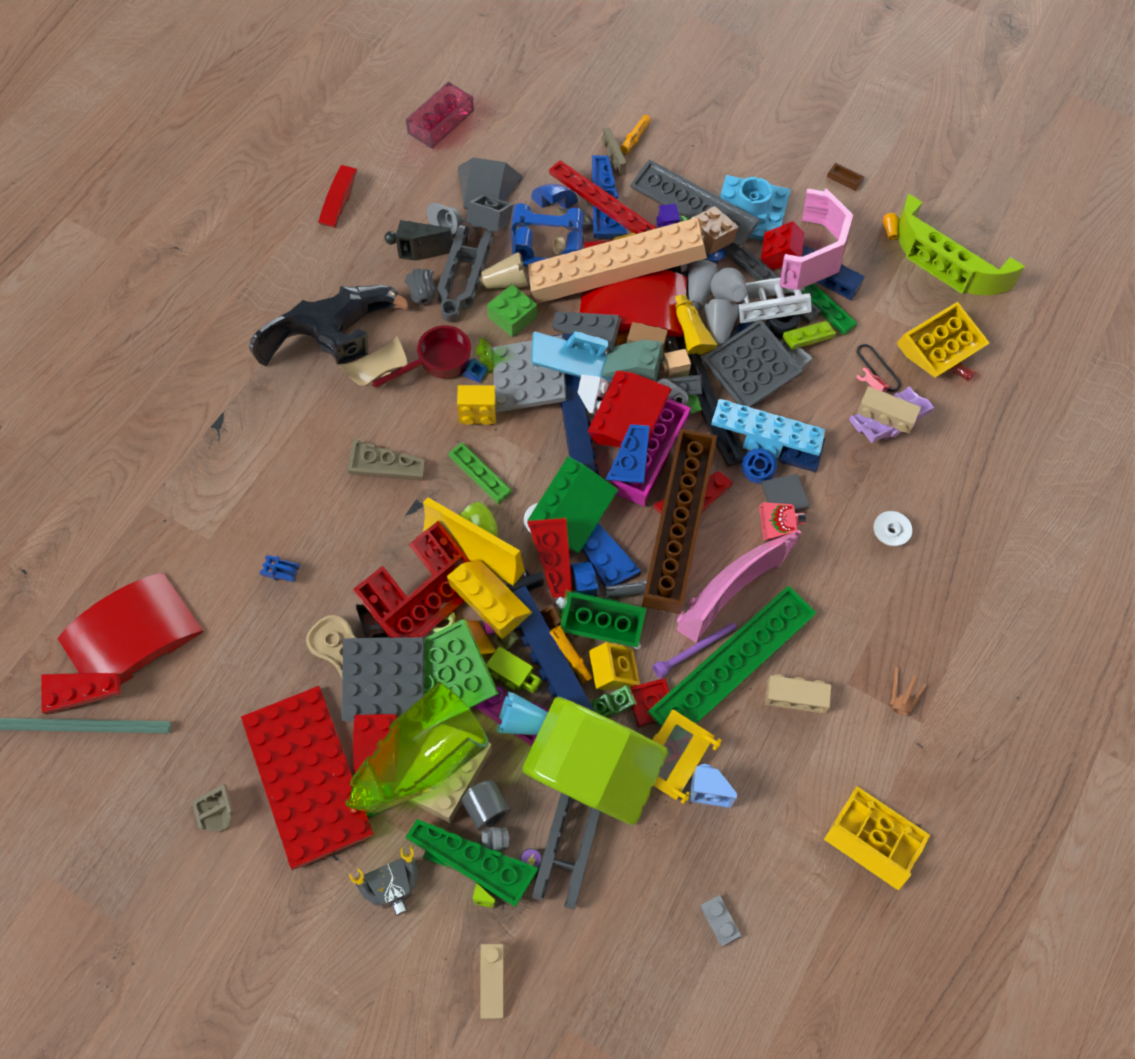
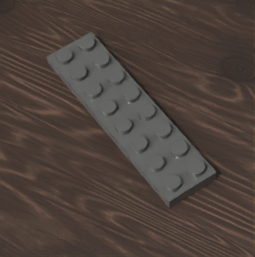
M650 159L630 184L633 190L660 205L676 203L679 215H684L689 219L714 206L717 207L738 226L736 236L731 244L739 249L760 223L759 219Z

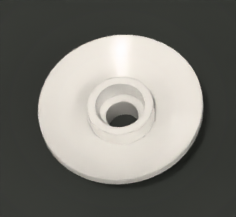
M887 511L881 513L876 518L874 533L886 545L901 546L910 539L912 525L903 514Z

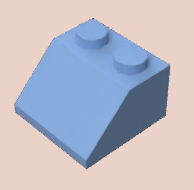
M707 764L696 766L691 781L689 802L731 808L737 798V793L720 771L713 769V766Z

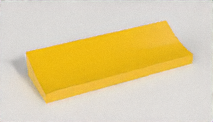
M428 497L423 502L425 511L423 531L439 520L469 560L475 561L480 559L496 576L511 585H514L525 572L520 550Z

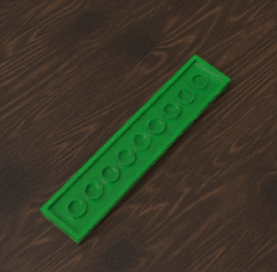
M788 585L648 711V714L660 727H662L672 709L697 724L809 622L817 612ZM676 724L669 737L677 742L688 731Z

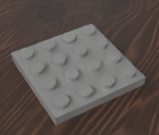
M562 335L553 336V337H556V338H559V339H563V340H564V338H563ZM532 340L493 347L496 413L567 401L565 373L531 363Z

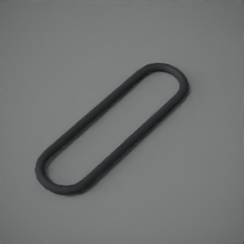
M861 344L860 346H858V356L862 359V361L867 365V367L875 376L877 375V373L873 370V368L868 364V362L859 352L861 347L870 348L871 351L876 355V357L881 361L885 368L898 382L897 388H889L888 391L894 392L899 390L901 387L900 380L891 371V369L882 360V358L877 354L873 347H871L868 344Z

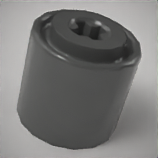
M494 780L477 783L466 791L461 799L478 831L495 825L511 811Z

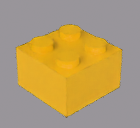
M458 385L457 409L459 424H496L495 385Z

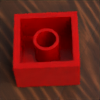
M794 221L764 232L761 260L773 271L783 267L785 254L802 257L805 233Z

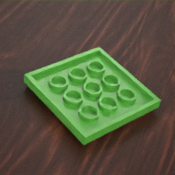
M462 619L425 638L424 721H421L424 729H429L499 694L466 619Z

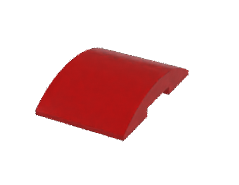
M661 270L583 291L580 313L619 315L622 319L618 332H629L632 322L665 329L667 330V336H683V329L676 313L675 305L677 302L675 297L686 295L687 277L673 271Z
M162 572L132 582L104 597L70 623L57 639L79 673H117L120 675L121 686L132 679L133 676L131 674L165 652L168 654L172 653L204 631Z

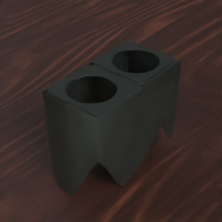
M356 604V610L365 638H369L370 632L375 629L382 631V633L374 634L371 638H388L378 622L373 625L365 623L364 616L369 613V610L364 604Z

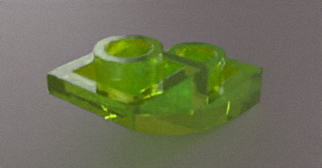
M479 338L480 345H476V355L480 356L481 363L488 366V372L494 373V350L484 338Z

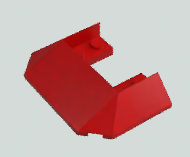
M439 520L408 544L431 573L427 579L408 595L403 592L383 565L352 589L390 638L423 637L464 601L450 586L447 576L461 564L470 562V560Z

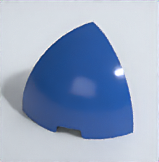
M559 184L539 186L532 191L531 198L541 208L549 203L553 205L557 202L562 208L568 209L578 202L575 192Z

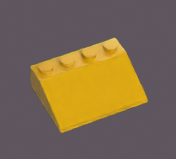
M956 302L905 333L896 344L908 359L936 378L986 347L990 342L961 305Z

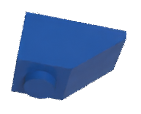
M591 562L571 564L576 592L597 596L598 585Z

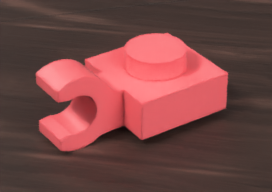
M865 367L862 369L866 372L865 377L861 375L856 376L858 380L868 382L870 387L879 391L886 392L890 388L877 375L875 376L869 368Z

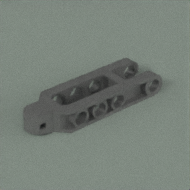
M459 225L437 288L439 293L438 299L442 303L441 314L443 320L456 322L460 317L461 311L473 305L480 283L479 276L484 271L493 243L494 232L485 230L477 249L466 246L469 227ZM459 263L474 264L471 267L470 278L467 279L465 293L463 292V294L458 296L457 302L449 299L448 296Z
M561 793L532 898L543 901L552 867L573 872L564 907L575 910L600 811L590 807L576 862L572 863L557 859L555 857L570 803L575 801V799Z

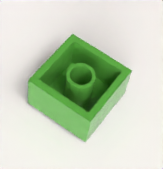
M511 285L487 304L488 318L513 338L537 318V304L514 285Z

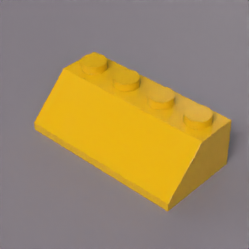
M480 559L461 564L447 576L450 586L501 639L532 614Z

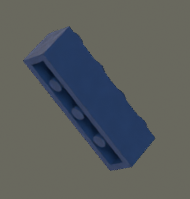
M804 245L802 257L815 252V250ZM841 264L838 273L816 283L852 301L861 288L865 276Z

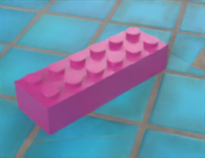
M671 399L667 400L648 442L644 484L611 481V485L618 489L616 495L643 507L645 506L677 443L680 428L684 429L689 420L690 407Z

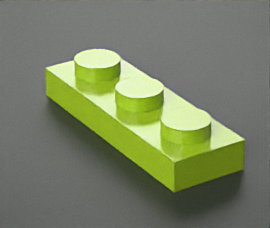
M827 321L784 332L782 338L793 350L832 339L836 332Z

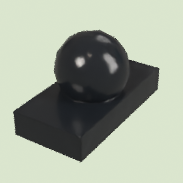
M524 569L525 572L514 585L507 584L506 586L512 592L526 586L528 591L544 585L542 572L530 575Z

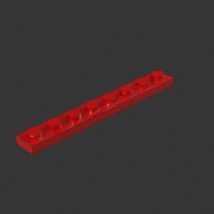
M561 160L549 169L551 176L632 233L639 234L657 229L656 226Z

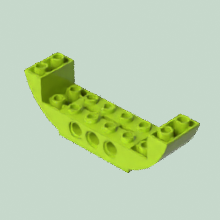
M911 194L907 195L899 216L898 241L906 254L905 258L961 294L965 292L983 296L996 295L1014 288L1025 267L1024 265L1010 257L1000 269H997L992 264H989L917 218L923 202Z

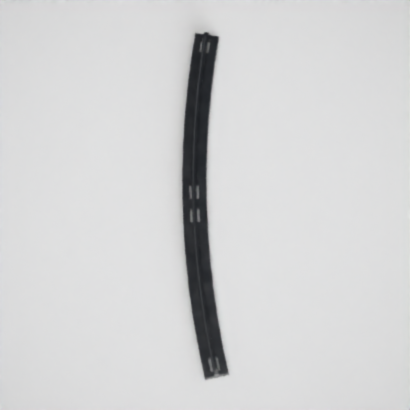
M681 265L665 269L682 275ZM684 333L683 336H675L679 350L685 349ZM697 353L687 354L689 359L692 360L689 376L701 375L702 394H696L702 409L700 412L710 434L717 436L716 446L728 468L742 463L744 454L731 430L711 424L718 401L709 382L701 356ZM730 452L732 453L734 459H732L729 455Z

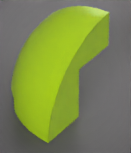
M479 501L474 502L459 515L498 538L496 520L483 503Z

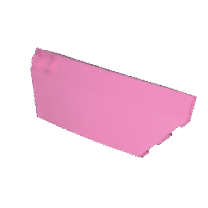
M797 530L759 545L727 566L703 589L697 598L693 597L687 606L689 608L687 612H682L676 621L678 623L677 631L697 643L719 611L731 598L763 573L775 566L777 568L781 566L798 542L802 532Z

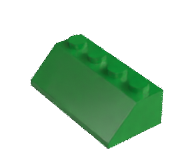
M566 590L560 626L565 633L638 648L646 608L636 604Z

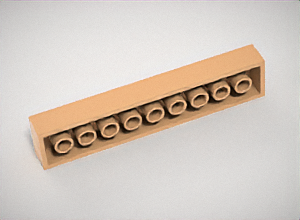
M693 218L528 264L530 287L536 303L539 304L707 258L698 218Z

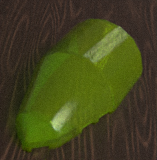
M439 681L390 725L389 729L391 731L384 740H379L377 743L379 747L372 757L368 756L353 776L350 784L353 788L349 800L345 801L346 806L354 810L376 814L440 788L488 747V738L480 722L468 706L451 689Z

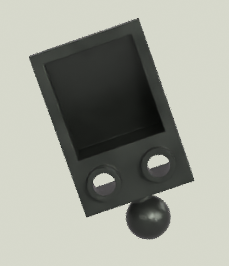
M400 220L396 233L388 231L384 236L387 244H397L399 258L413 261L449 254L453 244L452 232L449 227Z

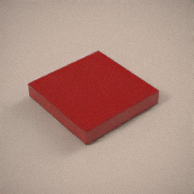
M666 678L630 687L637 704L632 707L638 727L656 723L648 714V711L670 692Z

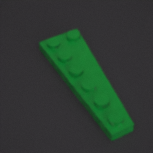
M419 819L415 821L405 837L406 840L516 908L538 872V868L505 856L498 851L483 847L476 842L468 841L461 838V836L446 832L444 829Z

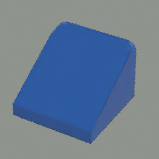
M473 358L461 375L480 383L488 368Z

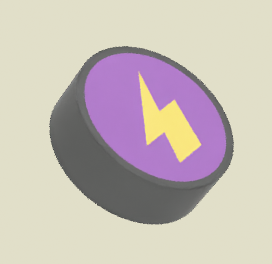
M529 848L521 854L520 861L539 869L542 856L538 850Z

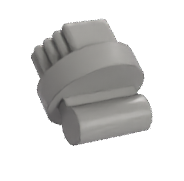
M497 826L490 827V830H482V846L495 851L508 848L509 834L507 828H499Z

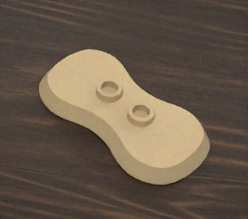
M329 615L320 619L309 630L306 636V644L312 654L332 663L342 678L343 638L357 637L344 618Z

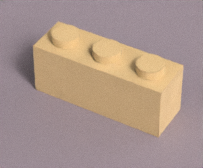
M868 386L857 413L865 418H871L883 425L891 426L900 432L909 434L921 407Z
M780 674L770 675L766 686L765 705L826 714L830 708L831 684H825L824 681L820 680L813 682L805 681L804 678L800 677L793 679L785 678L784 675Z

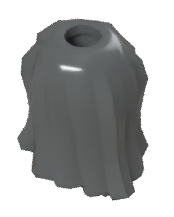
M413 269V272L406 275L404 283L409 287L413 302L425 305L432 301L435 295V286L432 279L434 271Z

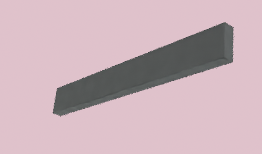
M732 244L723 247L726 252L725 255L756 281L781 278L743 246L740 249ZM786 293L784 297L795 296V293ZM811 303V312L799 314V316L809 324L821 314V310Z

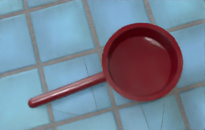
M449 325L436 326L427 330L420 337L417 344L419 359L375 380L372 383L373 387L377 388L421 365L427 373L437 378L447 379L458 376L466 369L470 362L471 342L469 337L461 329Z

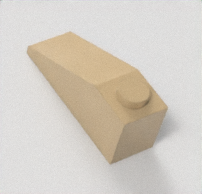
M481 944L480 1017L481 1019H503L504 945Z

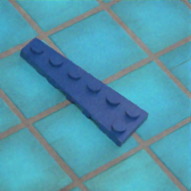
M592 155V182L618 200L609 156ZM593 205V238H615L627 235L625 227Z

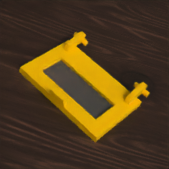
M672 709L658 734H655L652 739L665 746L668 753L663 767L661 766L659 769L661 771L654 787L675 800L681 797V803L685 804L690 795L689 792H686V794L682 793L686 783L710 743L714 745L712 749L716 751L721 745L722 740L719 738L717 741L714 740V735Z

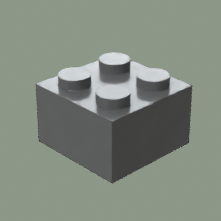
M482 194L469 202L466 222L471 223L474 227H484L488 231L498 232L510 224L514 204Z

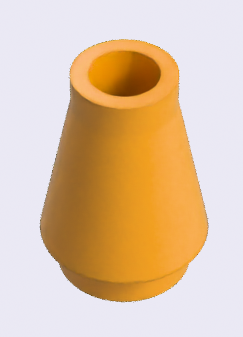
M888 213L884 215L882 223L888 239L894 240L898 238L899 217L896 213Z

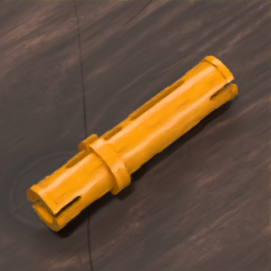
M644 114L631 133L627 134L626 140L620 146L622 153L628 154L630 149L638 143V138L651 122L650 116Z
M558 626L557 629L551 630L549 633L566 657L571 669L578 676L581 684L585 683V680L586 682L590 680L592 675L584 665V659L579 657L562 627Z

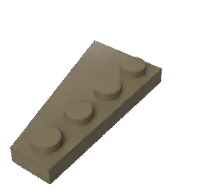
M353 438L348 473L353 475L423 480L426 463L423 459L404 453L398 454L391 449H382L374 444L362 443L360 440Z

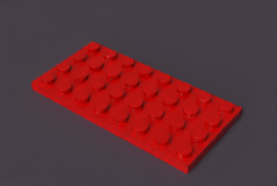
M320 686L241 716L292 871L374 836Z

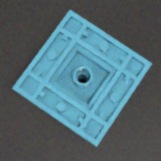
M726 175L720 198L758 218L760 223L749 238L763 241L764 232L782 226L791 189L770 185L768 181L762 178L748 177L743 179Z

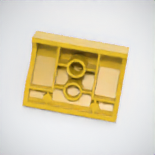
M856 786L824 840L899 891L911 876L910 871L922 853L930 834Z

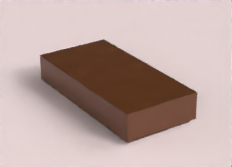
M836 162L827 174L828 178L854 191L858 189L864 180V176Z

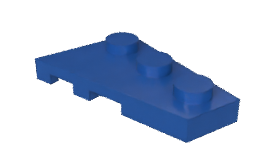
M630 424L606 480L644 484L650 426Z

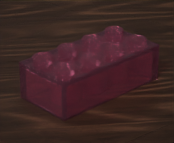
M447 82L406 119L407 133L433 149L474 112L473 96Z

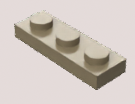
M610 127L604 128L603 136L601 137L602 144L607 148V154L612 159L614 170H617L619 176L625 175L627 165Z

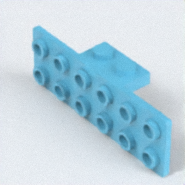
M576 331L568 341L534 332L532 334L531 363L581 377V375L602 377V371L609 353L605 352L608 347V340ZM602 377L609 382H611L613 379L609 377Z
M722 399L718 400L711 423L714 426L745 434L744 449L751 451L759 448L769 450L770 453L774 454L775 458H779L783 446L819 456L825 434V429Z

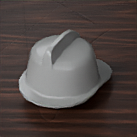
M431 203L427 208L429 222L432 225L451 228L452 235L457 232L459 225L464 222L460 212L454 207Z

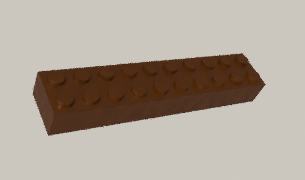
M680 428L644 591L643 607L681 615L717 439L715 435Z

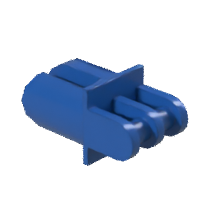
M266 555V562L262 564L263 570H260V575L273 578L274 581L281 579L295 582L294 577L297 576L296 570L300 569V564L282 560L278 555L277 557Z

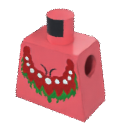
M763 502L759 505L763 541L797 531V525L806 523L805 513H795L794 505Z

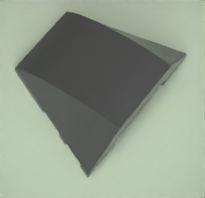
M471 158L458 166L464 209L468 210L469 202L482 194L507 201L508 195L515 190L516 184L522 180V175L506 162Z

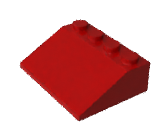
M616 370L587 432L596 444L621 448L630 424L650 426V439L672 389L635 373Z

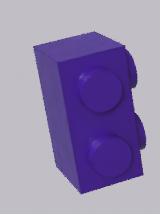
M676 203L659 205L658 216L656 217L657 228L680 222Z

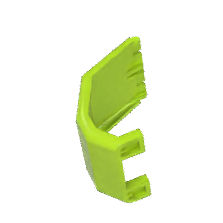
M557 697L548 711L525 760L522 771L525 775L629 825H634L641 816L642 807L650 796L651 787L654 786L661 771L659 769L661 766L663 767L668 753L665 746L575 702Z

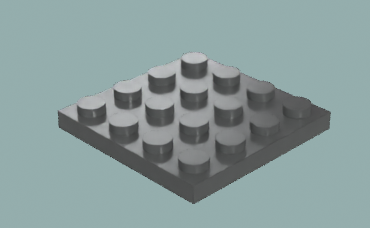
M761 319L702 357L703 363L734 402L750 408L803 374L802 368Z
M343 638L342 721H354L355 715L396 714L398 721H424L425 638Z

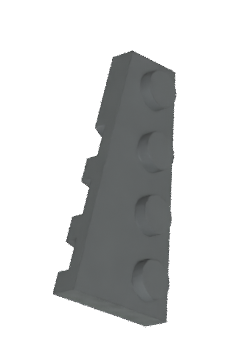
M556 311L552 328L563 334H570L576 331L608 340L607 349L613 351L622 318L619 315Z

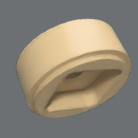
M555 237L553 250L556 254H562L566 249L565 240L563 237Z

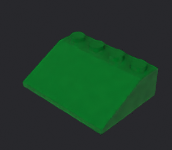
M567 456L529 516L528 521L567 518L569 549L579 554L617 494L618 489L585 465Z

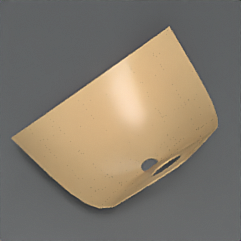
M396 336L390 343L374 353L352 363L338 365L358 385L371 386L375 380L407 365V358L398 336Z

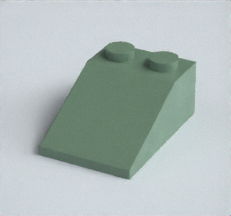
M644 339L614 346L613 351L609 350L602 371V377L613 378L617 370L632 372L656 382L663 359L662 342Z

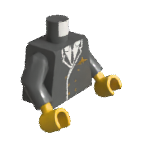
M411 845V852L409 854H404L403 848H401L402 858L365 874V879H363V873L360 868H357L359 876L353 878L349 872L351 881L356 883V887L363 898L375 906L381 905L383 909L392 906L396 916L408 911L404 900L412 896L411 891L416 887L418 870L413 858L414 850Z

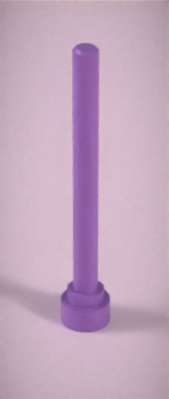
M731 622L670 660L655 663L652 665L655 674L659 679L664 678L672 667L736 629L735 623Z

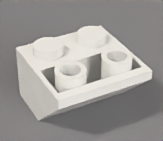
M581 375L578 394L589 413L595 415L611 382L602 377Z

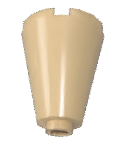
M515 253L482 271V275L479 276L481 285L485 286L486 289L508 288L511 285H514L516 288L529 286L520 253Z

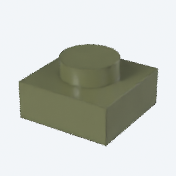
M512 630L503 639L496 634L492 640L498 646L510 652L520 638Z

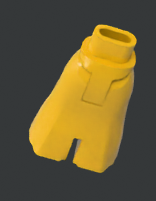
M686 295L676 296V313L683 329L687 354L697 353L698 355H704L711 352L717 347V343L704 326L696 308L691 306L692 302L687 299Z

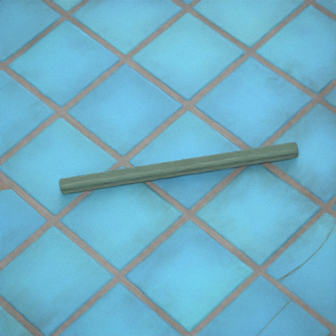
M0 718V730L170 733L171 723L169 721Z

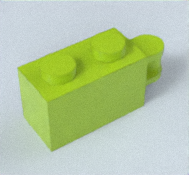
M500 646L486 664L492 679L495 681L500 680L511 691L516 690L520 693L524 688L534 694L542 683V680L533 674V667ZM529 679L533 681L530 685L527 683Z

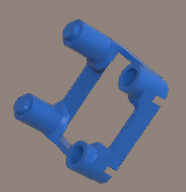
M523 203L516 204L513 209L511 226L512 255L520 253L525 267H528L530 263L549 259L534 256V251L531 248L533 231L526 227L531 224L551 227L562 226L572 231L567 234L566 249L561 255L583 249L584 212L579 208H570L562 216L534 214L531 212L529 205Z

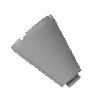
M704 259L694 263L691 262L688 270L687 299L692 302L691 306H694L697 311L704 307L712 294L711 280L713 276L722 270L721 268L720 270L716 268L717 264Z
M724 268L713 276L711 291L716 299L728 300L730 303L742 301L747 295L745 278L737 269Z
M724 299L710 300V303L707 304L706 302L704 306L706 329L717 343V347L729 339L739 315L738 305L734 303L733 306L729 304L730 301Z

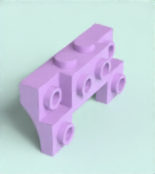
M910 386L906 390L894 394L897 398L921 407L916 421L927 416L934 409V406L928 399L920 397ZM861 414L852 415L849 418V421L859 433L863 432L871 443L882 438L887 439L891 436L894 438L901 433L896 428L883 425L871 418H865Z

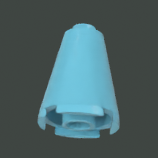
M508 692V697L506 696L499 717L502 720V724H498L497 732L538 735L548 712L522 697Z

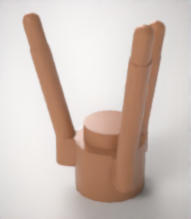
M896 667L890 705L893 706L892 710L895 713L907 716L908 713L911 714L914 705L923 694L927 685L924 684L911 701L909 697L917 680V676H913L906 695H899L897 697L899 668Z

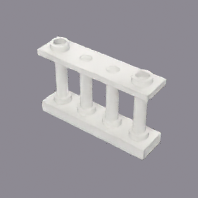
M781 278L746 283L747 295L742 300V304L738 305L740 323L811 312L810 293L802 294L801 291H805L804 287L798 290L780 287ZM786 293H795V296L784 297ZM777 295V299L767 300L766 298L767 296ZM759 298L760 300L758 302L749 303V299Z

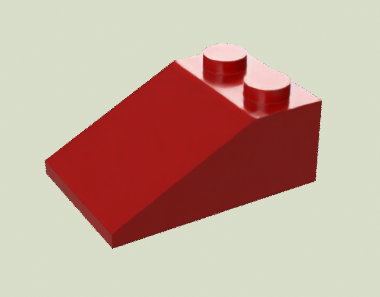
M396 714L354 716L353 757L355 783L397 782L401 721H398Z

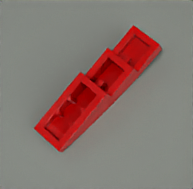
M340 165L323 204L318 220L320 225L336 228L339 215L343 213L345 202L349 200L357 168Z

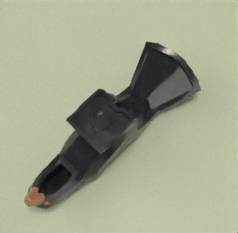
M341 286L339 293L334 297L315 302L302 300L287 313L265 324L253 334V337L250 339L249 349L259 364L267 366L286 338L295 335H307L315 338L320 350L331 354L335 358L337 365L345 364L368 355V334L360 329L353 331L349 335L342 334L345 330L356 323L362 316L389 308L407 310L408 304L406 299L400 296L391 286Z

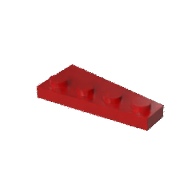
M720 471L709 475L702 512L733 484ZM665 499L654 504L653 508L660 514L662 513Z
M567 518L527 521L552 597H565L566 590L572 591Z
M117 673L41 674V712L46 715L121 694L120 675Z

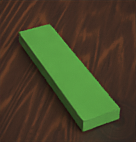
M460 443L448 453V456L497 504L512 494V490L463 443Z

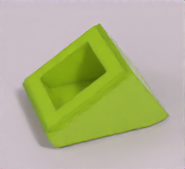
M476 883L473 894L474 905L495 908V899Z

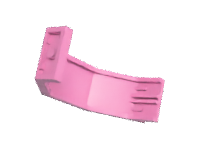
M826 188L824 192L807 189L802 221L824 225L838 241L804 257L785 254L780 287L798 290L840 271L848 244L853 214Z

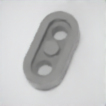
M663 378L657 381V383L672 389L668 399L677 402L676 398L681 397L683 400L678 403L687 405L688 394L685 390L669 379Z

